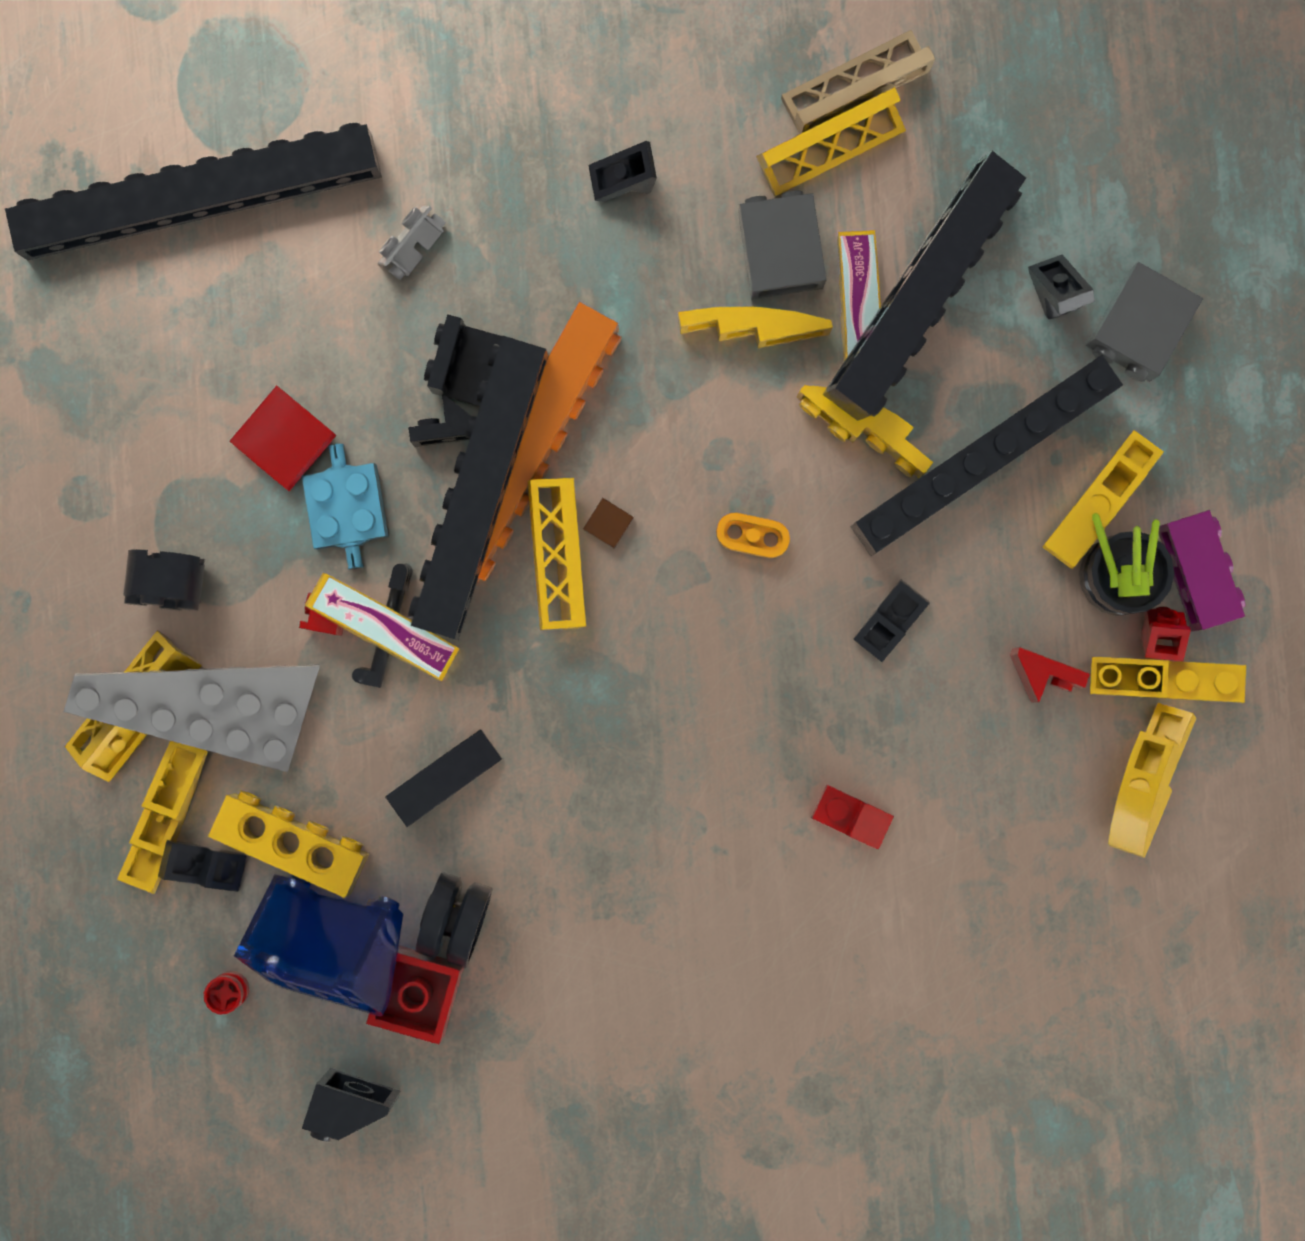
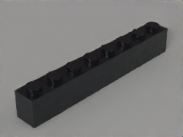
M993 150L975 163L823 393L826 398L857 421L871 415L875 417L885 406L887 398L884 395L890 386H896L907 371L904 364L910 355L914 357L922 349L927 340L923 335L929 326L934 327L941 320L946 312V309L942 306L948 297H954L965 283V279L962 278L968 267L971 269L984 254V250L981 248L986 239L990 240L996 235L1003 225V221L1000 219L1005 210L1009 211L1022 196V192L1019 189L1026 180V177Z
M502 336L500 345L494 344L492 347L488 366L493 368L489 380H482L477 394V402H481L477 417H470L465 437L470 438L466 453L460 451L458 454L454 473L459 475L454 489L449 487L444 497L442 509L447 510L443 525L437 523L432 535L431 545L436 546L431 561L426 559L423 564L419 580L424 582L420 597L414 596L410 604L408 617L413 618L411 623L413 627L459 641L549 357L546 348L507 336Z
M1099 356L869 512L850 527L869 555L873 556L1123 386L1122 382L1104 356Z

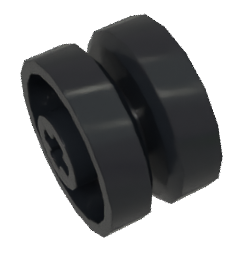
M1133 531L1121 532L1107 537L1119 574L1121 573V566L1133 565ZM1142 532L1141 565H1145L1150 535ZM1158 541L1153 568V586H1150V595L1118 597V588H1110V575L1100 543L1097 542L1092 545L1082 559L1079 570L1080 585L1087 600L1101 612L1115 616L1146 612L1161 604L1170 592L1174 579L1173 560L1165 545Z
M442 872L426 903L420 922L415 952L434 958L441 952L446 938L450 937L446 952L448 963L467 968L484 923L493 888L474 882L468 887L464 899L460 903L461 877Z

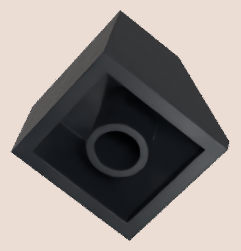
M330 1068L316 1083L302 1129L311 1131L310 1136L320 1141L331 1142L333 1139L339 1141L387 1116L399 1098L401 1091Z

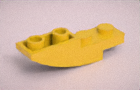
M804 385L798 392L797 398L801 401L799 403L800 408L815 419L818 415L830 424L827 429L842 442L848 439L854 443L859 435L864 433L867 436L866 443L880 454L886 451L896 460L894 463L896 468L906 476L912 477L914 474L917 478H920L934 463L905 439L914 427L890 410L883 407L875 417L871 415L857 421L823 395L827 387Z
M1133 430L1042 547L1073 569L1098 538L1092 515L1094 513L1099 514L1102 526L1105 529L1144 480L1164 451Z
M1092 657L1090 694L1245 703L1246 665Z
M1157 703L1146 732H1139L1117 797L1108 840L1109 846L1145 858L1172 793V789L1169 786L1196 720L1192 712Z

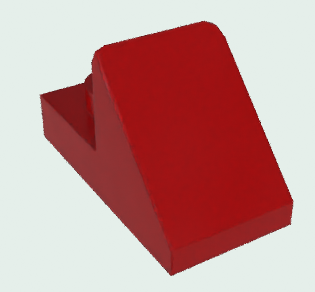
M1021 647L1012 648L1010 653L1013 664L1032 703L1040 702L1048 678L1052 679L1051 686L1067 692H1072L1073 687H1086L1090 676L1087 672Z
M826 784L811 818L879 850L894 816Z

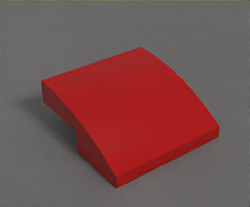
M276 385L229 442L281 486L290 491L337 435Z

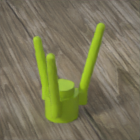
M1094 513L1092 520L1110 575V588H1118V597L1150 595V586H1153V568L1160 521L1158 519L1152 521L1145 565H1141V528L1139 526L1133 528V565L1121 566V573L1118 574L1100 516Z

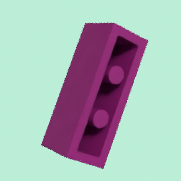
M1210 510L1159 526L1158 533L1161 542L1165 545L1173 560L1174 581L1191 632L1205 630L1245 617L1243 608L1246 606L1245 598L1241 589L1235 587L1231 575L1234 571L1233 562L1230 555L1223 551L1219 539L1222 536L1221 526L1217 518L1212 517Z

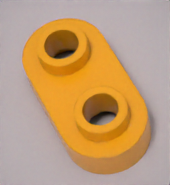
M729 513L721 518L716 528L717 540L724 548L770 559L779 557L787 550L790 543L789 532L782 523L742 513ZM731 526L739 527L741 536L737 539L730 538L727 533L728 528ZM766 534H774L776 536L777 544L775 546L769 547L765 545L764 536Z

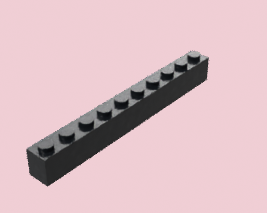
M348 123L342 125L338 131L326 134L323 131H314L303 136L304 139L291 142L285 139L270 142L266 148L257 150L241 148L233 151L232 156L219 159L214 156L198 159L196 164L185 167L181 165H168L161 168L159 173L151 175L143 173L130 174L121 182L112 184L109 182H96L90 184L87 190L78 192L62 190L55 192L52 198L40 201L33 198L23 199L16 203L17 206L5 208L14 252L27 261L382 178L373 136L367 124Z

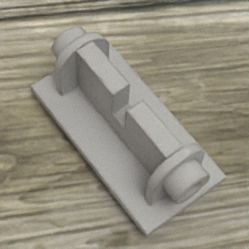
M422 206L420 210L414 207L402 222V225L405 226L402 233L397 239L391 236L379 251L383 257L379 260L378 264L380 266H387L390 263L392 268L389 272L399 280L404 275L408 277L423 258V255L413 248L414 245L418 243L428 251L444 232L442 227L446 222L435 213L431 218L427 215L432 209L430 206Z

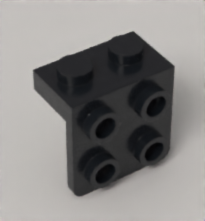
M447 314L445 324L439 323L435 333L434 345L438 346L435 360H428L424 373V380L428 381L427 387L432 394L439 396L444 394L450 399L480 407L481 402H477L478 390L482 380H489L493 368L488 366L489 356L493 345H500L502 336L468 327L462 318Z

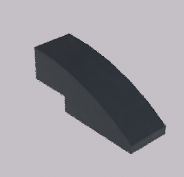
M480 729L393 790L385 798L405 826L409 827L501 761L502 757Z

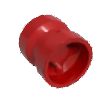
M226 971L220 974L205 987L203 994L207 1008L219 1015L234 1011L247 1000L250 992L249 983L241 973L235 971Z

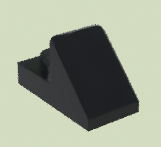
M649 141L641 142L588 165L595 201L605 202L630 191L651 193L657 179Z
M1063 254L1028 267L1033 285L1045 316L1048 319L1076 311L1082 306L1095 302L1093 288Z
M442 394L445 423H440L438 418L417 421L418 426L408 427L410 442L414 447L470 440V438L465 437L471 415L446 395Z

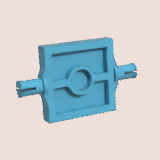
M344 444L329 445L332 467L321 473L302 476L313 548L317 550L335 546L345 548L348 570L363 568L360 546L370 540L389 537L377 464L347 465Z

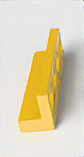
M891 88L757 155L756 158L774 197L905 132V126L895 106L896 103L901 101L896 88ZM886 109L894 129L884 134L869 129L874 114ZM866 119L864 126H860V125H857V124H856V123H858V122H860V121ZM848 127L861 132L857 147L852 150L837 146L841 131ZM834 135L831 143L824 141V139ZM867 135L875 137L874 139L864 143ZM814 144L829 148L824 164L818 167L804 162L808 148ZM801 151L799 159L790 157ZM834 151L842 153V155L832 159ZM782 160L796 164L792 180L779 185L771 166ZM802 167L810 170L799 176Z
M574 478L529 480L528 493L540 630H567L586 627ZM538 488H551V512L539 503ZM540 513L546 517L542 523ZM549 522L554 524V550L542 540V530ZM543 550L549 554L545 560ZM552 559L557 561L559 583L557 587L545 576V567ZM547 588L552 591V593L548 596V598H547ZM557 596L560 598L562 621L549 622L548 605Z
M157 630L124 673L200 669L202 665L195 658L178 649L166 635ZM162 646L164 648L163 652L153 662L154 655ZM87 718L64 747L81 769L110 782L147 734ZM91 736V741L89 745L82 752L80 748Z

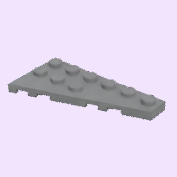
M320 664L256 668H206L178 671L153 670L149 672L76 673L64 712L288 772Z

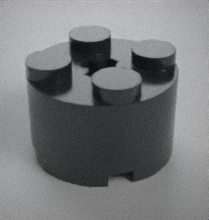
M128 550L123 596H125L124 604L138 606L156 605L160 609L198 611L199 604L201 603L205 559L174 552L160 551V553L148 555V550Z

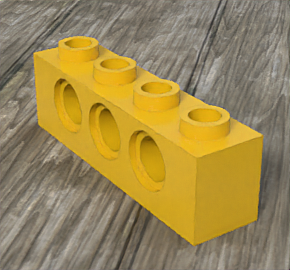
M241 790L239 795L236 793L226 795L208 837L343 898L352 894L370 854L361 850L363 847L362 843L346 836H342L341 840L327 835L329 831L327 827L313 821H308L307 825L294 820L295 813L283 807L274 806L273 810L260 804L261 798L252 793ZM254 816L261 818L265 824V831L262 836H256L250 831L249 823ZM286 832H293L299 839V847L295 852L287 850L283 844V837ZM320 847H326L332 852L334 859L330 867L322 866L318 862L317 851Z

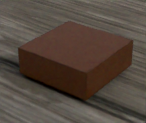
M602 498L583 530L615 549L634 517Z

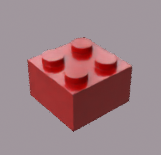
M393 944L386 951L366 1024L439 1045L446 1033L464 967L448 963V960L443 957L435 956L433 958L417 953L414 949Z

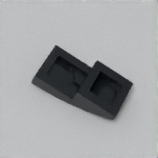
M900 579L853 640L883 662L906 635L907 630L928 607L930 602Z
M167 840L158 877L163 880L199 884L204 888L238 892L247 855L208 846Z

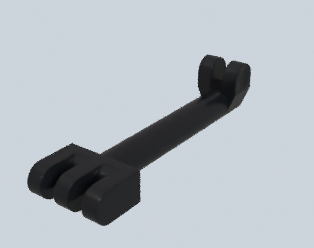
M396 564L393 567L388 585L391 589L386 606L399 614L405 591L409 589L413 569L409 564ZM376 646L371 668L360 667L355 669L352 673V679L360 684L381 688L389 653Z

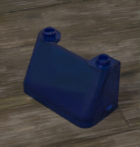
M274 874L234 957L268 982L283 989L369 1014L383 1016L390 1001L404 915L399 910L400 904L389 897L379 895L378 899H369L366 906L319 895L310 888L312 883L294 875L288 878Z

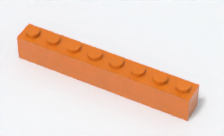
M581 302L576 306L548 357L477 584L480 579L483 581L488 579L496 564L495 561L491 560L498 547L502 549L506 547L514 532L510 528L516 514L522 517L529 506L528 481L544 479L550 467L549 464L545 463L552 450L558 452L568 435L567 432L563 431L570 418L576 420L580 415L586 402L581 399L588 386L592 388L596 386L604 370L600 367L606 354L612 356L621 340V336L617 334L619 332V325L616 321Z

